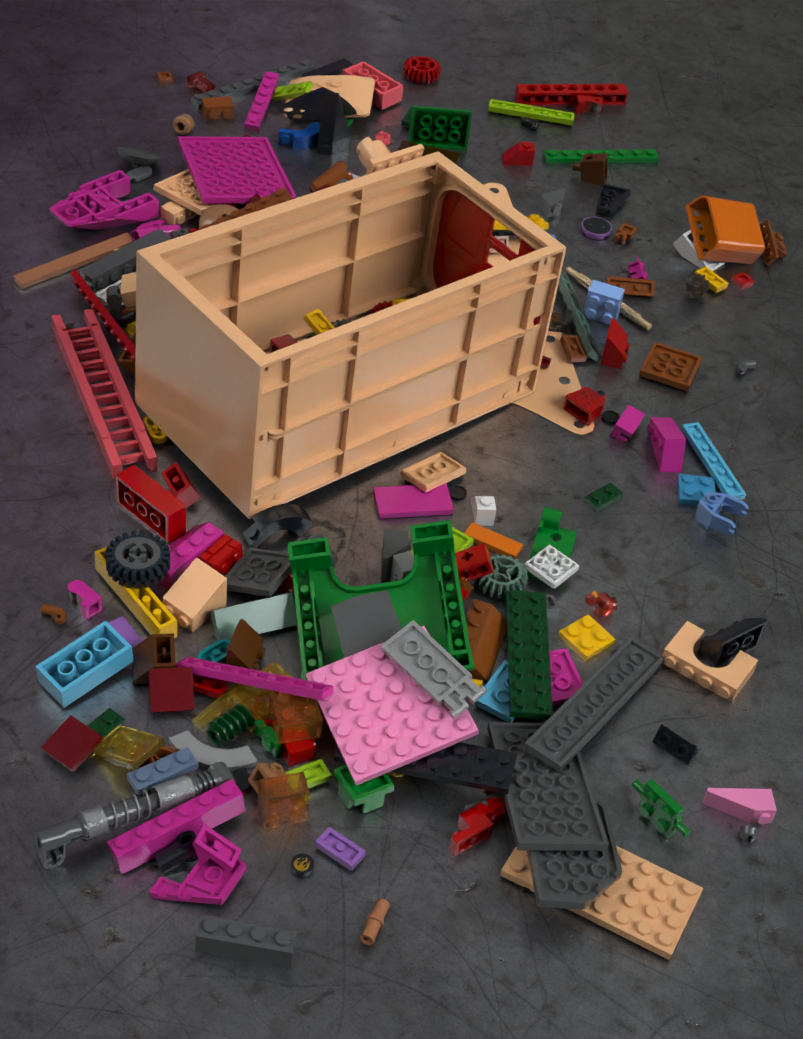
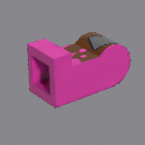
M74 580L68 584L69 601L80 607L83 618L88 619L102 610V597L81 580Z

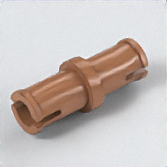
M381 898L376 900L371 914H368L365 919L366 925L359 937L360 941L365 945L374 944L378 931L384 926V918L390 908L387 900Z

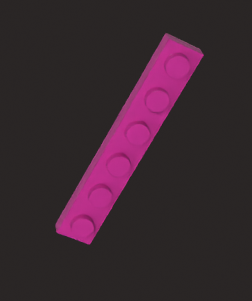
M265 71L245 121L244 129L260 130L279 81V74Z

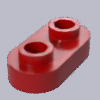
M193 674V691L213 698L223 697L227 693V681Z

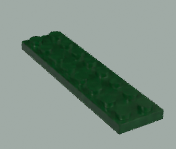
M506 590L509 716L548 720L553 715L546 593Z

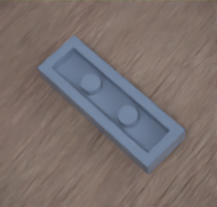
M186 747L127 773V780L136 794L140 795L143 793V789L149 791L152 786L178 778L199 768V763L190 749Z

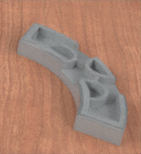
M189 730L168 738V743L172 744L174 750L178 748L182 750L188 747L198 761L199 767L208 769L216 762H224L230 772L238 771L243 767L250 769L258 763L248 745L235 749L214 748L197 740Z

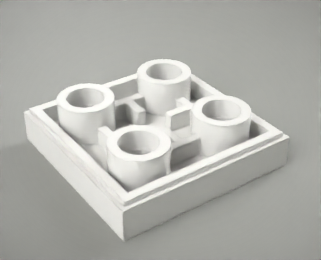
M549 544L528 560L524 568L555 589L577 572L580 565Z

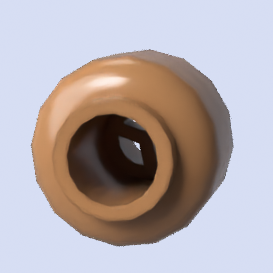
M180 114L173 121V129L179 135H186L194 128V120L188 114Z

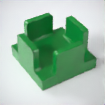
M346 765L334 769V776L339 783L338 794L347 809L352 808V805L362 804L361 810L363 813L370 812L382 807L384 795L394 791V784L387 773L356 786Z

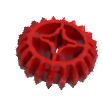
M416 55L405 61L403 71L408 80L417 82V84H429L439 79L441 66L439 62H436L431 57Z

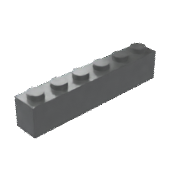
M159 228L80 269V276L90 289L95 292L122 278V275L134 272L136 270L137 250L171 240L172 237Z

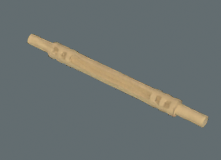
M570 266L567 267L566 272L589 290L593 281ZM622 302L620 313L634 323L640 324L645 329H651L652 325Z

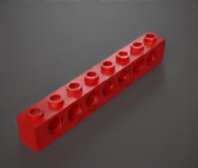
M516 84L514 97L518 104L530 106L575 105L577 95L599 97L603 100L602 105H626L629 92L625 84Z

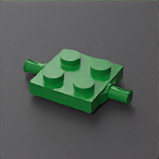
M638 779L632 783L631 786L641 797L637 809L660 833L668 839L675 834L676 830L684 838L690 835L691 830L682 823L681 815L684 809L653 779L646 782L645 786Z

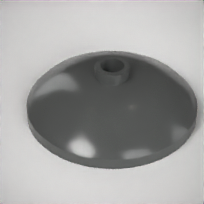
M115 147L116 153L123 160L132 163V167L152 165L162 159V155L133 148Z

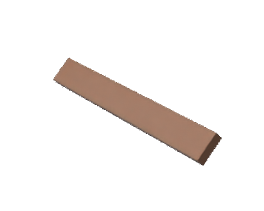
M126 232L13 276V281L21 289H25L97 261L113 253L114 249H119L132 243V238Z

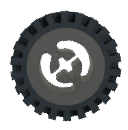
M131 531V536H128L127 532L122 533V538L119 535L116 536L115 541L111 540L110 546L106 548V570L108 575L112 577L114 582L119 580V585L123 586L127 582L128 588H132L133 584H136V589L141 588V584H144L145 588L150 587V582L156 585L158 580L162 581L164 575L167 576L168 570H170L169 546L166 545L164 539L160 541V536L156 535L153 538V533L148 532L147 536L144 535V531H140V535H136L135 531Z

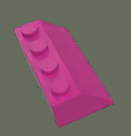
M207 522L192 527L169 546L170 570H168L167 576L164 575L162 581L158 580V584L169 590L190 564L224 535V531Z

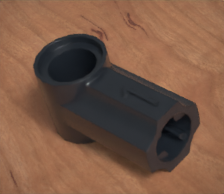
M189 830L181 833L176 838V843L154 855L163 873L185 861L194 862L198 860L192 844L196 838L194 831Z

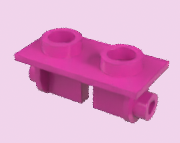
M637 256L638 261L631 262L628 265L631 278L648 280L644 263L640 262Z

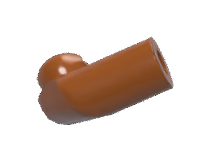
M42 604L41 614L50 615L56 624H64L66 622L67 615L62 607Z

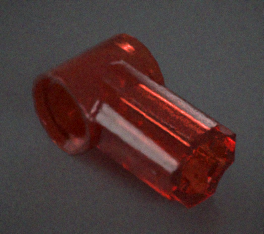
M203 71L187 76V82L190 87H197L204 93L215 90V85L206 79Z

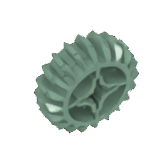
M496 553L495 556L491 555L494 573L475 579L478 590H483L484 595L489 594L490 598L494 596L499 600L500 598L505 599L506 590L524 591L528 575L527 569L524 568L523 563H519V559L514 560L512 555L506 557L505 554L499 556Z

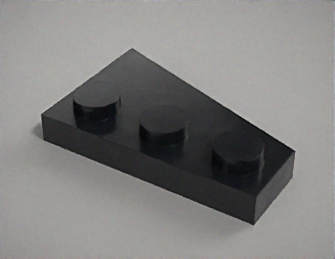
M603 183L597 204V212L603 215H611L630 196L631 190Z

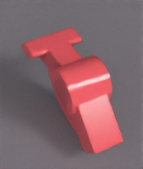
M380 131L375 136V140H381L387 147V144H390V134Z

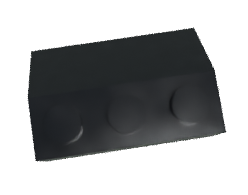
M745 618L741 621H736L731 626L725 629L722 628L711 636H705L700 641L697 653L710 667L717 668L733 660L740 650L746 653L758 647L767 620L765 618Z

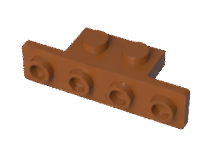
M766 220L760 224L765 243V250L762 255L764 263L768 267L778 257L784 259L787 256L783 241L784 237L779 232H774L771 229L770 221Z

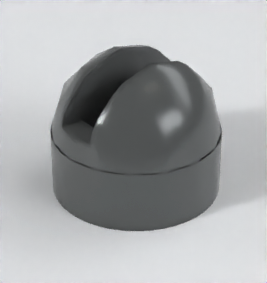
M741 825L740 838L744 842L748 838V843H752L757 838L758 829Z

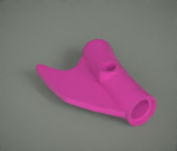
M165 219L142 223L135 230H132L131 238L134 242L159 228L171 236V231L181 229L179 224L163 225Z

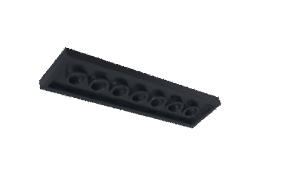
M459 742L390 772L508 794L517 760V753ZM337 746L334 753V761L345 763Z

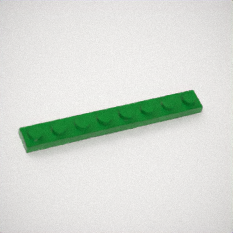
M653 149L543 150L542 155L545 164H573L574 162H581L585 154L603 153L608 154V163H659L658 153Z

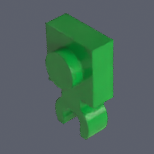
M261 718L255 721L254 725L256 728L253 731L258 737H261L263 748L274 757L282 754L283 740L270 726L267 727Z

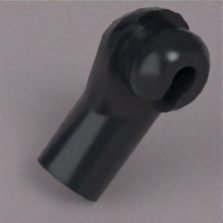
M522 117L521 124L531 126V129L534 131L538 130L540 126L539 121Z

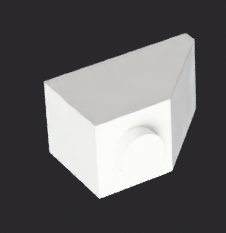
M471 496L470 502L474 523L480 526H493L496 515L494 496Z

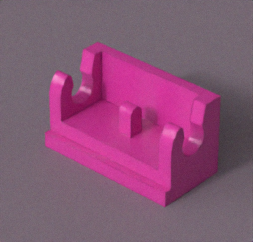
M628 405L609 436L626 442L627 438L621 434L623 433L631 437L645 414Z

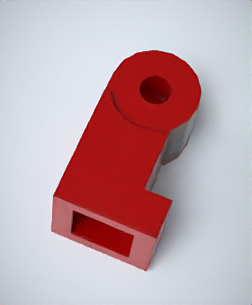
M577 95L574 105L576 113H600L603 100L599 97Z

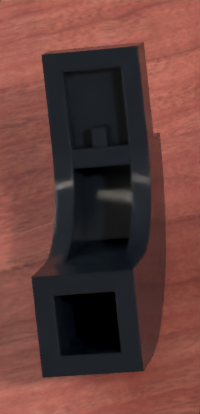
M281 504L267 508L253 517L255 523L242 534L249 546L256 548L270 535L278 531L290 530L301 536L314 523L303 508L293 504Z

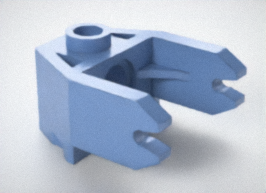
M706 492L699 502L695 519L704 525L706 530L712 528L725 535H733L736 528L735 523L719 515L720 512L724 509L737 516H745L749 506L744 501L728 494Z

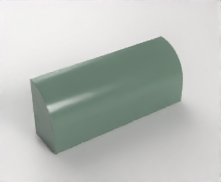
M292 593L209 611L217 640H231L240 619L245 620L258 634L298 625Z

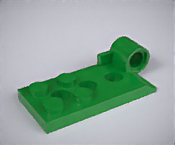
M544 506L529 560L549 544L570 558L577 532L559 527L563 511ZM527 570V578L542 581Z

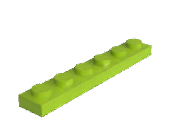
M490 99L488 111L492 113H502L508 116L526 117L537 121L543 120L550 123L572 126L575 113L494 99Z

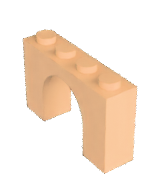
M686 621L664 649L662 656L665 659L663 664L720 697L733 702L754 673L758 660L740 650L733 661L725 667L713 668L704 665L695 657L694 651L700 645L705 630Z

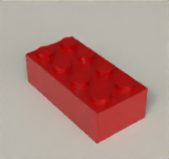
M135 465L116 475V501L118 505L156 535L160 536L161 539H164L167 544H170L186 533V505L183 501L177 499L169 490L164 489L156 480L151 479L143 470H140Z

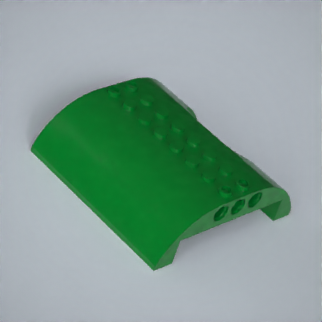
M451 520L410 525L414 564L411 572L404 579L357 587L341 583L335 575L328 537L288 542L302 662L301 679L307 680L306 673L344 658L331 606L356 596L386 590L389 592L402 628L412 620L420 627L425 626L428 634L467 671L475 670L461 594Z

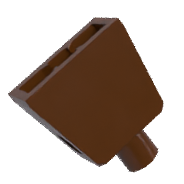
M585 154L581 162L573 163V171L581 172L582 181L603 186V183L607 181L608 154Z

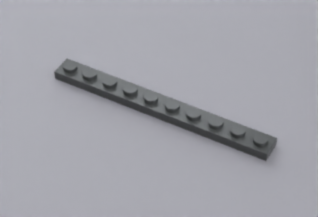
M306 59L268 72L279 74L278 83L315 70V65ZM264 74L198 94L190 98V103L199 110L202 109V98L227 96L235 98L259 89Z

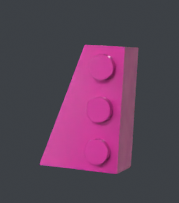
M651 417L650 424L647 425V433L649 434L660 472H681L686 438L671 417Z

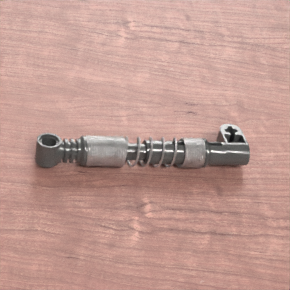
M216 762L205 772L193 776L190 774L180 776L152 786L151 794L149 795L143 789V797L137 799L136 795L132 793L131 798L124 799L121 797L120 802L113 803L110 801L109 805L103 808L101 805L89 808L75 814L74 818L37 830L34 833V849L45 869L56 868L65 860L66 845L79 840L89 841L108 834L109 830L112 832L116 831L118 826L125 828L129 822L136 824L140 818L147 820L150 818L151 812L158 816L231 779L235 783L236 780L226 763ZM149 812V816H148V817H144V816L142 815V814H144V813Z

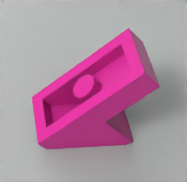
M205 824L201 826L192 843L201 864L210 858L227 871L234 867L242 849Z

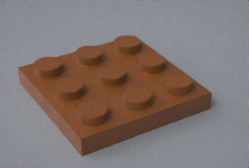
M654 342L640 369L639 376L688 391L701 364L702 357Z

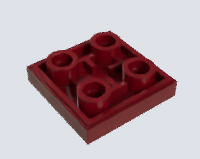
M192 667L149 669L151 713L194 710Z
M70 715L40 748L44 753L74 773L104 739L100 734Z

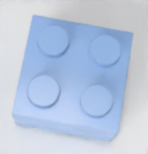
M593 280L587 293L583 311L585 318L610 325L611 318L617 320L625 289Z

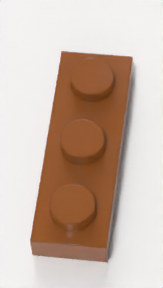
M606 277V284L625 289L624 295L654 297L655 280Z

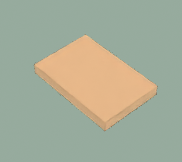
M439 452L401 470L400 476L424 492H428L466 474V467L444 453Z

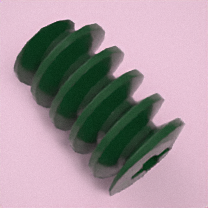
M237 704L227 710L226 713L221 714L220 717L207 723L206 735L214 747L221 748L222 744H228L229 739L234 740L236 735L240 736L242 731H247L249 727H253L255 719L245 706Z

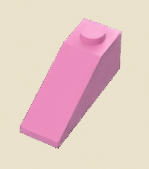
M707 788L703 798L704 805L748 823H772L777 811L772 789Z

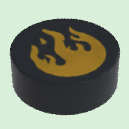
M301 853L292 858L291 872L295 876L305 878L312 874L314 860L310 855Z

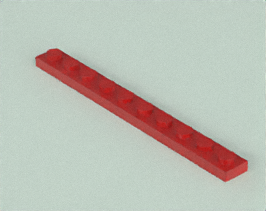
M75 269L70 273L74 278L72 282L135 363V345Z

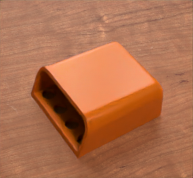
M702 195L685 206L698 260L753 264L763 254L765 243L756 209L752 203ZM693 210L697 211L699 213V216H696L693 213ZM696 223L700 224L702 226V229H699L696 226ZM699 236L703 237L706 242H702Z

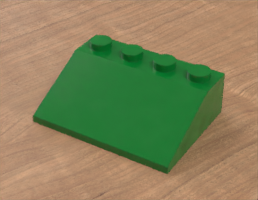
M413 106L408 141L440 149L467 151L473 111Z

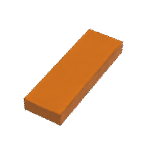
M474 522L464 532V534L474 539L473 543L478 545L485 543L487 549L500 555L505 554L506 557L512 555L514 560L523 549V544Z

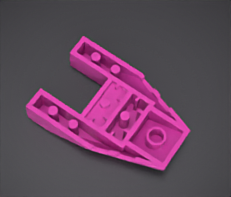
M119 170L80 185L79 190L75 193H69L67 199H61L49 208V212L67 227L98 230L145 222L158 217L159 200L148 192L122 203L117 198L130 194V177Z

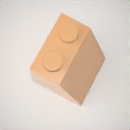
M196 558L164 595L163 604L183 628H187L193 633L211 618L209 611L226 607L227 578Z

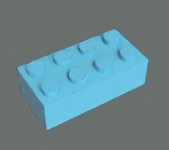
M104 621L36 666L38 681L65 708L132 663V646L107 621Z

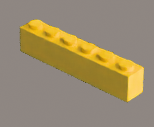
M107 546L95 551V569L149 634L174 633V638H176L177 620L149 587L145 588L144 584H141V588L136 589V584H133L132 588H128L127 582L123 586L119 585V580L114 582L106 570Z

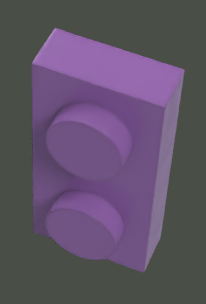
M328 827L315 841L317 849L350 871L365 857L366 851L331 827Z

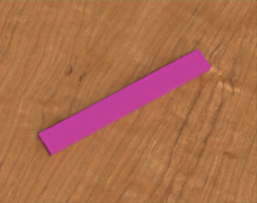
M186 657L176 663V668L192 667L193 674L317 700H324L333 694L332 685L193 657Z

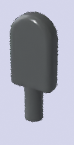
M142 165L128 171L126 175L130 177V182L134 181L137 183L152 175V168Z

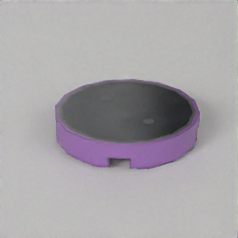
M588 217L582 221L581 231L585 232L589 238L600 240L610 236L612 225L603 218Z

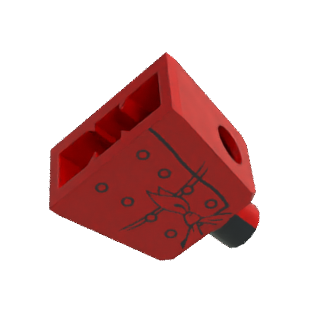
M584 387L566 395L563 409L589 426L603 412L606 395L602 390L595 392L589 387Z

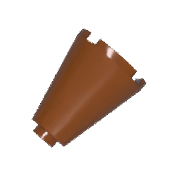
M338 161L311 182L309 187L310 193L316 192L318 188L326 184L330 187L334 186L342 178L352 180V173L347 172L346 168L348 166L345 162Z

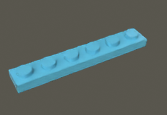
M699 422L683 424L681 431L711 477L714 478L721 492L739 500L745 499V491Z

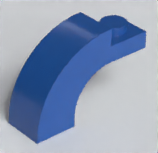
M311 122L310 126L303 130L279 128L278 145L293 146L294 150L309 149L317 146L320 123Z

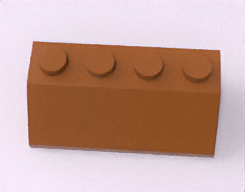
M473 599L466 616L470 649H472L475 667L474 671L469 672L472 674V679L483 680V683L487 684L506 635V620L492 604Z

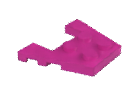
M210 858L203 864L198 860L182 884L160 876L149 891L150 898L223 905L247 870L246 864L238 858L234 867L227 871Z

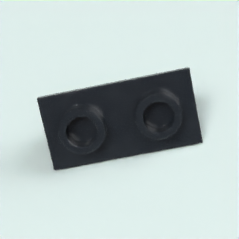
M662 724L652 741L686 764H689L692 757H695L699 751L695 744L693 745Z

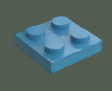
M678 474L677 476L678 504L698 506L706 492L716 493L713 477Z

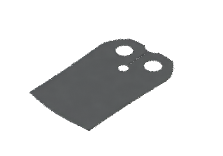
M388 590L356 596L331 606L344 658L383 643L402 629Z

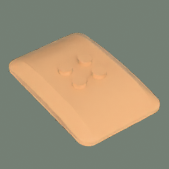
M353 75L306 76L292 79L289 83L290 85L311 81L314 85L311 91L324 87L339 93L357 112V114L348 115L345 118H363L370 115L375 80L371 77ZM284 108V111L287 112L293 110L292 108ZM294 115L293 118H302V116Z

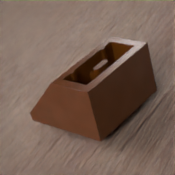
M174 633L152 634L132 648L133 684L149 683V669L176 668Z

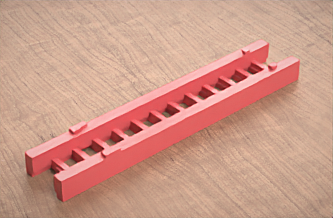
M84 310L86 327L69 330L64 325L60 314L52 315V330L113 480L116 479L117 474L122 472L123 465L145 461L150 472L157 471V455L94 310ZM106 369V370H102V371L91 372V373H86V374H85V372H90V371H96V370ZM110 379L108 382L89 385L91 382ZM114 390H115V392H116V393H110V394L99 395V396H94V395H93V394H97V393H103V392L114 391ZM120 402V404L102 408L98 407L100 405ZM125 414V416L116 417L106 420L103 419V417ZM130 425V428L108 431V429ZM135 437L136 439L116 444L113 443V441ZM140 449L141 451L138 453L123 456L118 455V453Z

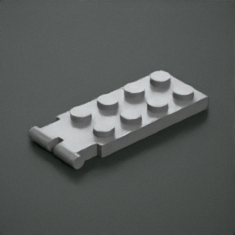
M414 620L381 645V650L439 706L444 704L450 710L449 715L453 719L469 708L466 700L473 704L487 693L485 686L481 685L478 687L472 681V674Z

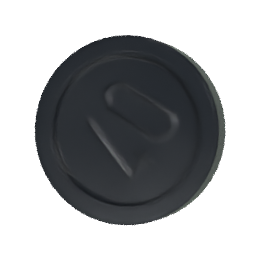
M612 410L604 411L602 414V420L610 425L616 424L620 418L619 414Z
M453 485L449 488L451 499L461 501L466 498L467 490L463 486Z

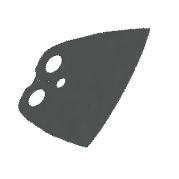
M324 87L315 89L283 104L278 108V111L286 114L287 118L292 121L320 120L323 92L333 91ZM340 96L344 116L357 114L354 107ZM284 108H292L293 110L287 112L284 111ZM301 115L302 118H293V116Z

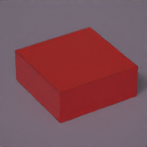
M745 272L734 275L731 279V282L741 290L753 286L755 281Z

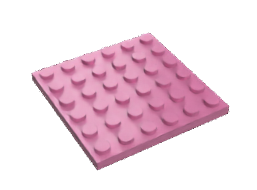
M385 642L305 674L308 681L333 686L332 695L324 700L316 699L356 786L479 734V730L468 709L453 719L449 715L450 710L444 704L439 706L381 650V645Z

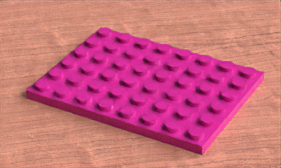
M177 136L178 146L202 203L208 205L213 203L244 204L248 203L256 193L262 198L285 187L293 199L297 198L267 137Z

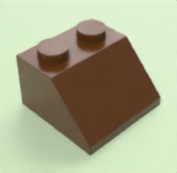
M240 619L227 648L226 664L259 670V660L264 659L266 648H263V638L245 620Z

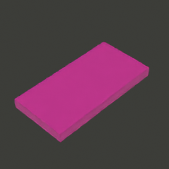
M447 483L428 492H424L415 485L373 487L379 519L448 515L454 512Z

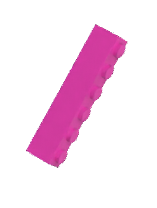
M231 779L107 841L113 862L120 873L124 874L155 858V854L176 843V838L181 833L191 830L197 836L203 824L212 829L246 811L243 794Z

